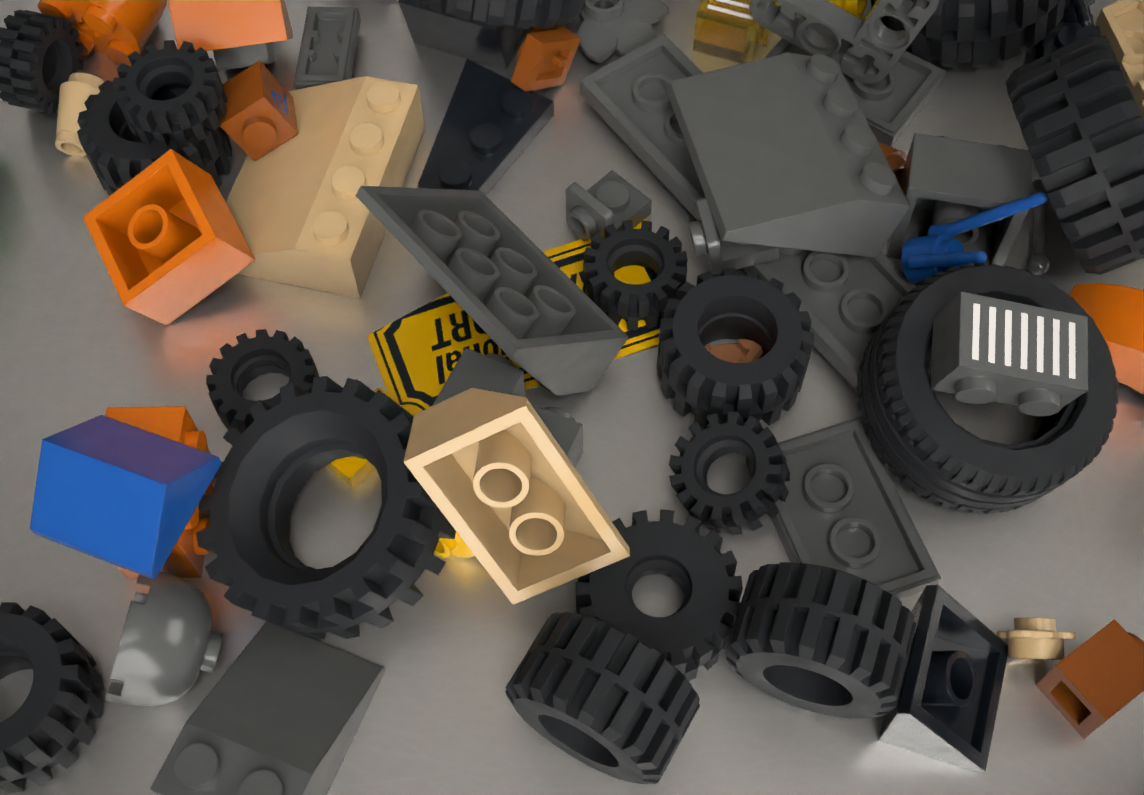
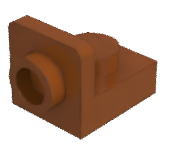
M557 24L553 28L543 29L538 26H532L530 33H527L526 39L518 49L517 64L511 82L525 92L564 85L581 38L564 26Z

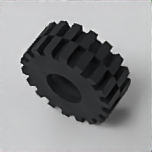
M660 509L659 521L648 522L647 510L633 512L632 526L625 528L620 518L612 522L630 547V557L578 578V582H575L576 614L605 621L632 634L667 658L688 681L696 678L700 666L703 665L708 671L718 662L720 651L722 649L726 650L743 590L742 577L734 575L737 560L732 550L724 554L720 552L723 538L714 529L705 538L699 534L701 521L688 515L684 526L673 523L675 511ZM651 574H661L676 580L681 586L684 595L681 607L667 617H653L642 613L636 607L632 598L633 587L640 578Z

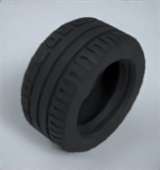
M981 263L960 265L959 268L952 267L945 272L941 271L933 274L932 277L926 278L920 285L914 287L895 307L869 341V345L865 348L863 354L864 358L859 366L860 372L857 374L859 386L857 387L856 396L859 399L857 402L858 410L862 413L860 416L861 423L866 427L864 432L867 438L873 441L871 445L874 451L881 456L879 459L884 465L887 464L890 467V472L894 476L897 475L901 479V483L907 487L909 485L913 487V491L919 496L924 495L926 500L933 503L938 501L943 507L948 509L953 507L955 511L961 512L966 510L975 514H980L981 512L992 514L997 511L1000 513L1008 512L1011 509L1016 510L1026 504L1035 502L1076 476L1093 461V458L1098 456L1102 446L1109 439V433L1112 432L1114 425L1113 419L1116 418L1118 393L1116 390L1118 389V380L1116 378V370L1108 345L1093 319L1070 295L1048 280L1021 269L1009 266L1003 267L991 263L989 265ZM960 292L1088 317V391L1063 407L1056 414L1036 416L1035 430L1028 442L1007 445L978 438L956 424L937 400L934 390H930L931 379L928 372L933 335V318Z

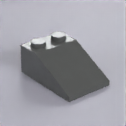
M266 621L186 721L150 789L157 795H327L386 671L384 666Z

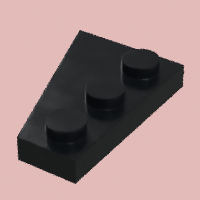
M467 59L418 182V188L477 190L487 195L554 116V101L534 91L525 92L512 83L510 79Z

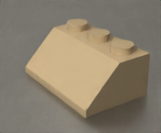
M470 388L414 415L403 461L512 605L630 557V547L526 397Z

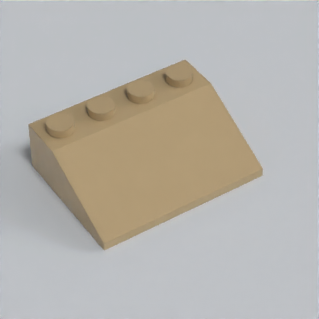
M371 76L288 91L294 100L298 134L256 161L247 154L226 200V204L255 258V261L237 273L238 275L361 299L387 228L356 197L360 186L403 187L425 131L419 85Z

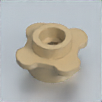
M1014 618V630L997 631V636L1000 639H1008V658L1062 660L1064 659V640L1076 639L1075 632L1056 631V619Z

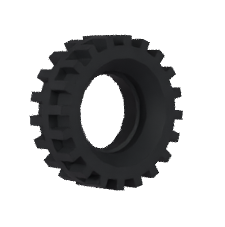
M328 376L314 377L312 393H307L294 383H290L280 388L282 399L280 404L272 408L261 400L257 401L248 408L255 421L244 432L231 426L223 436L232 445V448L214 476L217 479L213 493L203 495L199 502L200 512L210 516V527L196 532L198 547L217 554V558L205 566L210 579L229 586L230 588L224 594V597L233 605L251 611L252 616L312 638L325 639L326 633H332L345 639L359 637L360 623L367 622L383 628L394 622L389 606L395 601L401 600L414 606L424 596L414 584L425 569L439 576L446 562L434 556V551L439 538L455 539L456 530L403 462L414 418L413 415L380 390L375 393L359 380L347 378L343 388ZM354 456L368 460L375 466L381 479L382 505L373 531L353 555L335 566L322 569L305 566L295 556L290 544V515L298 493L315 472L336 459Z

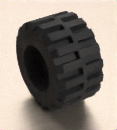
M105 81L98 87L100 93L98 95H90L84 104L87 110L79 113L77 121L81 128L77 131L78 138L103 189L107 191L109 196L170 149L212 175L217 187L221 184L218 175H225L229 170L230 163L228 158L232 156V147L228 134L220 126L215 131L207 127L203 128L206 138L197 142L194 135L186 137L188 146L178 148L174 139L170 140L169 148H159L155 139L148 145L141 141L139 134L135 136L132 133L114 93L116 91L113 87V82ZM176 88L160 94L155 100L173 99L183 94L187 89Z
M735 268L722 269L721 276L713 277L710 271L697 276L696 286L686 282L678 288L677 299L670 298L665 306L664 319H661L657 356V377L662 378L661 390L666 399L675 398L674 409L682 417L690 412L695 415L694 422L697 421L699 426L704 429L709 424L708 415L718 413L721 421L725 422L728 419V412H739L744 422L747 421L750 415L759 421L762 419L770 426L780 419L782 409L786 411L791 409L796 402L798 392L801 391L814 343V334L809 332L812 324L808 311H799L802 301L794 292L785 295L782 292L784 284L773 277L769 282L760 280L761 272L748 269L747 276L736 275ZM721 339H747L761 345L764 352L762 358L753 362L731 363L715 357L704 346Z
M795 562L766 564L760 566L759 570H753L749 575L725 650L726 660L736 670L735 672L762 692L790 705L835 717H878L887 715L889 711H894L897 707L916 631V622L913 621L914 615L910 609L903 606L898 598L881 589V587L853 574L815 564Z
M2 602L0 605V680L14 672L33 669V683L29 695L22 706L12 716L0 722V788L8 793L24 791L26 779H30L39 786L54 779L51 768L58 763L68 769L78 759L72 753V750L79 741L86 745H89L96 731L88 723L90 718H101L104 703L94 695L104 690L102 676L93 668L97 663L92 655L55 618L51 619L43 610L31 605L25 611L17 602Z
M556 612L548 617L505 687V693L518 714L545 739L577 760L602 773L623 781L640 784H656L660 781L700 707V698L693 689V686L679 669L661 653L632 634L612 624L586 615L569 612Z

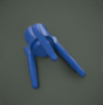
M1039 192L950 224L933 225L929 227L928 236L909 238L903 246L901 257L905 277L909 282L919 284L926 278L932 277L933 274L941 271L945 272L952 267L959 268L960 265L984 263L987 258L984 252L964 251L961 242L953 239V236L1044 204L1048 200L1047 194Z

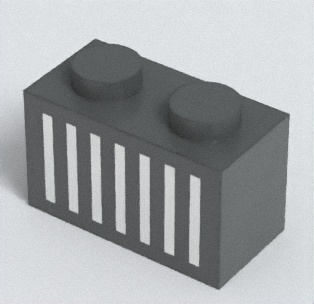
M960 292L933 318L930 390L955 394V398L958 401L968 404L998 402L1018 406L1019 411L1027 415L1049 416L1056 414L1063 407L1088 391V317Z

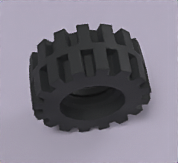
M266 329L256 330L255 338L248 339L246 333L236 336L239 344L232 347L226 343L219 349L223 357L222 359L213 357L209 365L213 375H207L206 385L212 404L228 430L233 426L244 432L255 421L248 408L257 401L247 400L242 397V394L247 385L258 376L269 373L283 374L289 377L287 385L294 383L305 392L312 393L313 378L319 377L309 350H305L303 343L295 336L289 341L286 332L276 330L274 336L269 337ZM278 393L274 397L262 401L273 408L282 402L281 394Z

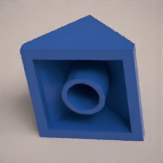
M99 415L42 439L30 530L37 536L156 580L222 462L218 456L104 415Z

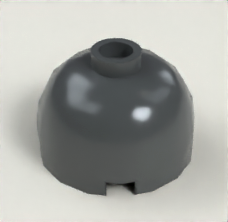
M160 572L156 580L140 574L136 583L150 586L148 594L136 592L134 601L131 600L110 677L111 680L121 681L124 684L111 682L105 701L141 707L165 705L177 701L188 693L197 680L200 671L214 672L223 633L211 631L212 608L204 593L192 583L165 572Z

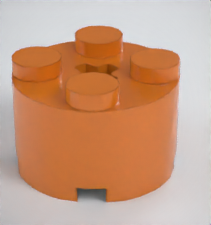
M40 0L37 7L43 14L62 17L73 23L72 28L77 29L80 35L75 42L82 43L83 52L79 55L88 56L93 50L106 54L109 59L118 65L123 63L132 66L128 56L134 51L139 54L142 52L163 14L167 0Z

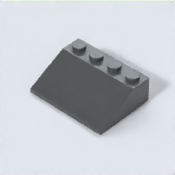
M788 52L669 82L666 91L722 241L878 257L910 205L836 60L823 54L808 56Z
M360 186L356 197L507 356L533 376L543 388L557 396L587 392L594 389L628 339V336L482 191Z

